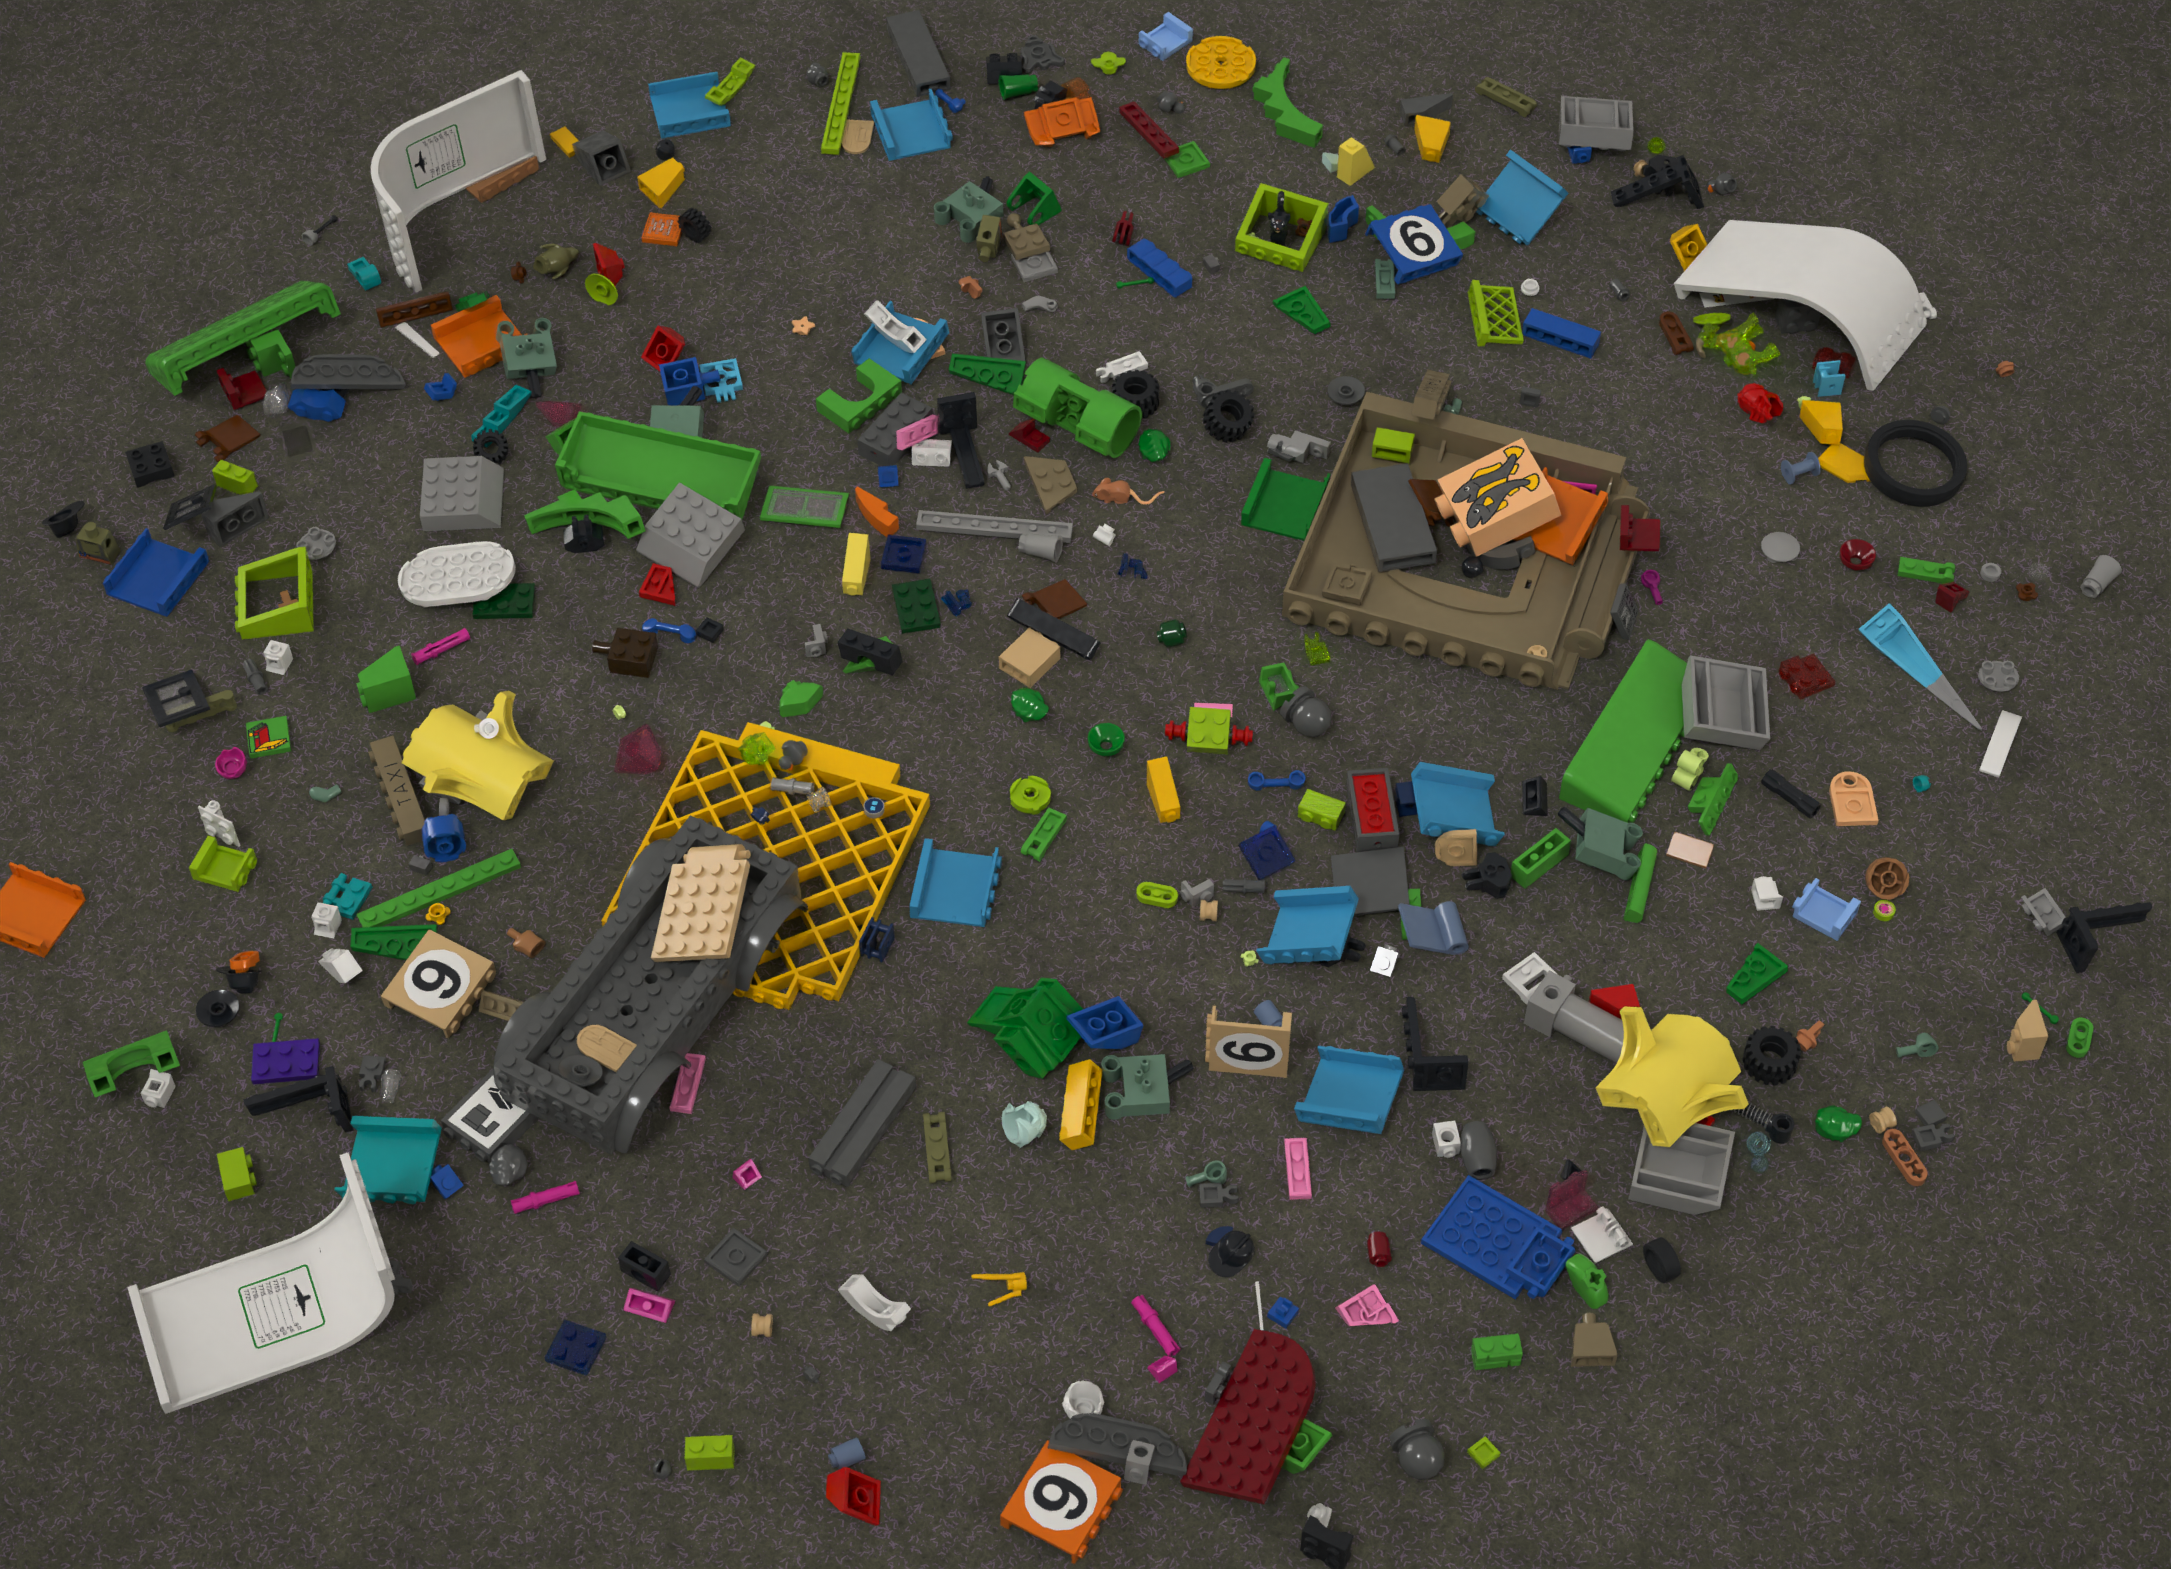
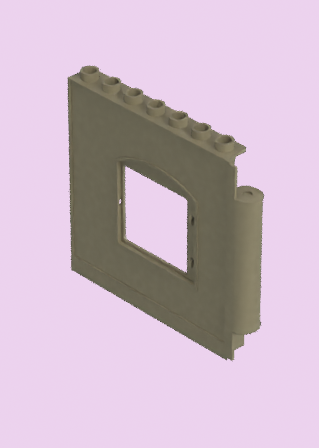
M1366 392L1284 589L1282 616L1288 617L1290 621L1298 625L1310 623L1325 627L1335 635H1345L1348 633L1359 636L1373 645L1389 644L1400 647L1410 655L1420 656L1426 654L1441 658L1443 662L1451 666L1463 664L1475 667L1488 676L1505 675L1516 678L1522 684L1529 687L1542 685L1557 690L1559 687L1569 689L1579 658L1592 659L1602 654L1614 621L1610 612L1618 587L1622 583H1627L1637 551L1620 550L1621 505H1629V513H1633V518L1648 519L1650 515V510L1646 503L1635 497L1638 487L1629 485V482L1624 478L1626 457L1445 411H1440V415L1436 414L1434 420L1413 416L1411 413L1414 403ZM1377 427L1415 434L1414 447L1410 463H1408L1413 479L1436 480L1438 485V479L1523 438L1541 471L1546 467L1548 475L1558 480L1597 485L1595 495L1598 496L1601 490L1607 492L1609 502L1574 565L1535 550V554L1522 559L1509 596L1501 598L1402 572L1399 569L1378 572L1351 488V473L1359 470L1407 464L1372 457V446ZM1333 563L1347 566L1355 564L1357 568L1372 571V576L1361 604L1322 597V590ZM1527 582L1531 583L1529 589L1526 588ZM1534 645L1543 646L1547 650V658L1527 653V651Z

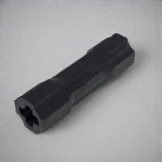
M1770 769L1761 780L1762 785L1791 803L1809 819L1813 818L1821 808V803L1803 793L1773 769Z

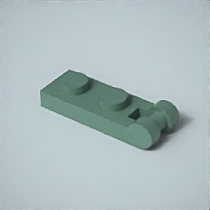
M1375 259L1376 299H1395L1394 263L1391 259H1388V261Z

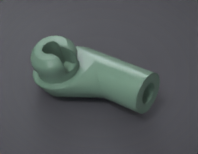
M1457 398L1453 399L1452 405H1445L1443 411L1458 415L1462 401Z
M334 785L328 790L321 787H312L309 791L312 799L321 802H328L342 793L338 785Z

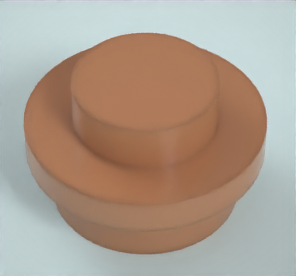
M2009 361L2001 362L1996 368V373L2000 377L2010 376L2014 373L2015 365Z

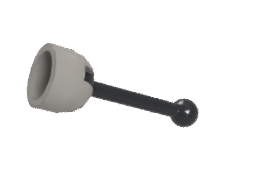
M332 215L330 220L316 231H305L302 234L303 241L312 246L318 240V233L332 222H336L338 220L337 216Z

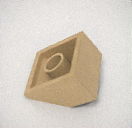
M2032 1000L2018 1018L2014 1029L2011 1031L2010 1040L2007 1041V1051L2009 1054H2012L2014 1062L2040 1059L2048 1039L2037 1000Z

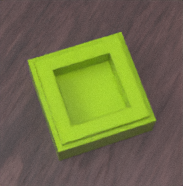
M1483 1437L1467 1450V1453L1482 1469L1500 1457L1501 1454L1486 1437Z

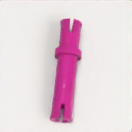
M463 628L438 642L427 644L425 648L412 653L411 657L414 663L418 665L430 658L438 657V654L470 640V635Z
M576 1181L545 1191L530 1192V1195L511 1200L514 1214L533 1208L536 1210L539 1209V1206L579 1195Z
M1144 1295L1134 1298L1131 1304L1140 1314L1142 1323L1148 1326L1168 1357L1176 1355L1180 1351V1347L1160 1321L1158 1312L1152 1309Z

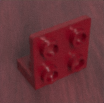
M224 368L216 370L220 385L233 410L269 397L255 370L232 378L231 374H226Z
M1621 505L1620 550L1659 551L1660 519L1633 518V513H1629V505Z

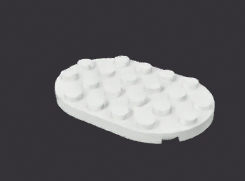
M482 541L438 546L419 552L417 557L411 562L407 561L399 572L398 585L406 600L423 607L485 601L508 586L514 577L516 566L511 552L508 549L502 548L498 543Z

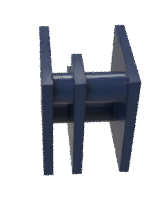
M1412 781L1396 783V795L1394 797L1399 817L1418 815Z
M871 917L859 940L860 956L863 957L865 954L868 959L872 956L880 959V962L883 963L895 939L894 925L892 923L890 926L884 925L880 919L878 922H875L874 918ZM879 932L886 933L879 946V950H876Z

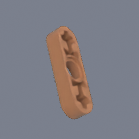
M1887 1130L1882 1139L1883 1146L1909 1184L1913 1186L1923 1185L1928 1174L1926 1168L1899 1130ZM1889 1138L1897 1139V1142L1889 1141ZM1907 1154L1911 1160L1904 1162L1899 1158V1155ZM1913 1171L1915 1172V1174H1921L1920 1178H1918V1176H1912Z

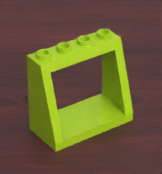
M1261 183L1236 236L1235 251L1303 272L1327 229L1328 203ZM1279 191L1284 192V209L1290 214L1288 223L1298 226L1297 220L1299 218L1307 221L1313 220L1300 251L1248 235L1260 215L1268 217L1269 212L1273 213L1277 209Z
M298 547L238 567V575L235 576V584L238 587V590L235 591V599L238 602V605L235 606V614L238 617V621H235V629L237 633L240 632L242 640L314 631L313 571L306 547ZM298 576L299 602L246 619V582Z

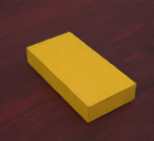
M565 126L550 133L551 139L569 158L575 155L572 144L579 140Z

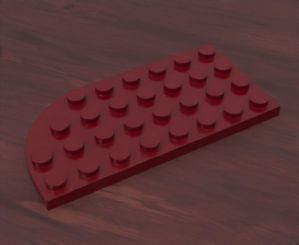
M1258 1329L1253 1330L1188 1464L1186 1475H1183L1180 1481L1183 1487L1265 1504L1310 1408L1315 1393L1316 1379L1313 1365L1306 1352L1298 1343L1282 1334Z

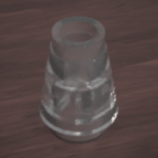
M387 1069L381 1075V1100L383 1102H395L403 1080L400 1071Z

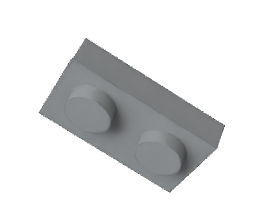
M2046 888L2028 899L2025 895L2021 897L2024 902L2021 905L2028 916L2033 915L2035 920L2032 922L2039 932L2043 930L2049 936L2063 927L2062 921L2066 917Z

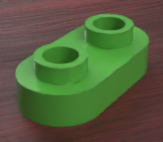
M2076 1018L2070 1026L2066 1050L2073 1057L2082 1058L2086 1056L2090 1048L2093 1024L2088 1019Z

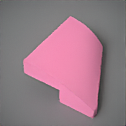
M1375 1284L1335 1307L1348 1326L1377 1325L1390 1322L1393 1324L1399 1321Z

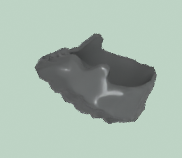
M512 1143L498 1148L492 1155L491 1162L489 1163L490 1175L493 1177L494 1184L506 1186L513 1183L516 1179L524 1177L528 1164L524 1150H521L519 1146H514Z

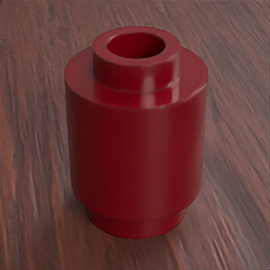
M1384 1232L1371 1233L1367 1240L1369 1262L1376 1267H1384L1392 1260L1389 1238L1386 1237Z

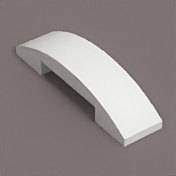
M2002 710L1979 771L2000 777L2022 719L2021 716Z

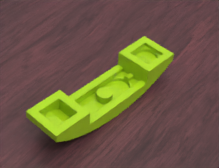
M740 57L731 67V72L717 87L713 86L705 95V98L719 106L726 104L746 83L755 65Z

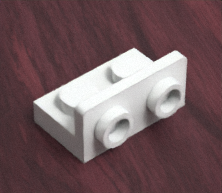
M925 439L913 445L912 465L950 466L952 440Z

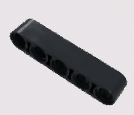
M1016 598L1007 614V617L1016 623L1040 632L1047 639L1090 661L1101 644L1092 636Z

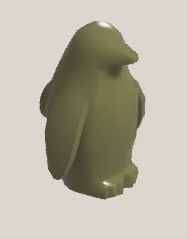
M553 243L542 245L540 249L548 250L535 258L533 268L541 274L557 272L552 277V279H556L562 276L567 271L569 264L578 258L579 250L575 247L565 248Z

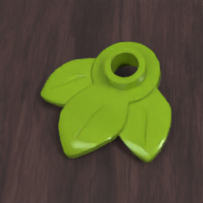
M1104 52L1101 58L1091 59V64L1094 67L1101 68L1104 74H1114L1118 66L1126 63L1125 58H1117L1113 52Z

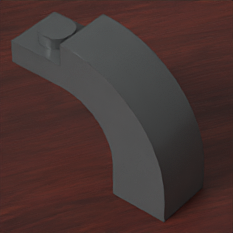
M1530 536L1512 544L1500 545L1477 558L1481 560L1484 566L1489 568H1516L1520 566V559L1535 554L1534 541ZM1467 544L1469 552L1472 556H1475L1472 548Z

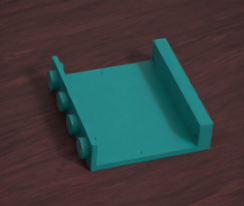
M352 1116L351 1125L357 1130L351 1161L356 1159L369 1201L383 1200L387 1203L403 1201L408 1204L425 1202L442 1127L434 1119ZM347 1177L344 1186L335 1187V1191L342 1199L348 1187Z

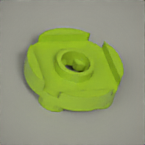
M1028 776V779L1023 780L1021 778L1017 779L1010 788L1011 805L1023 813L1039 814L1049 805L1051 800V791L1048 783L1037 776ZM1026 793H1034L1033 797H1027Z

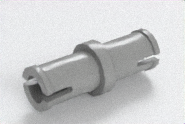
M775 777L771 781L772 791L788 792L790 795L798 793L812 796L814 792L813 782L797 781L795 778L787 780Z

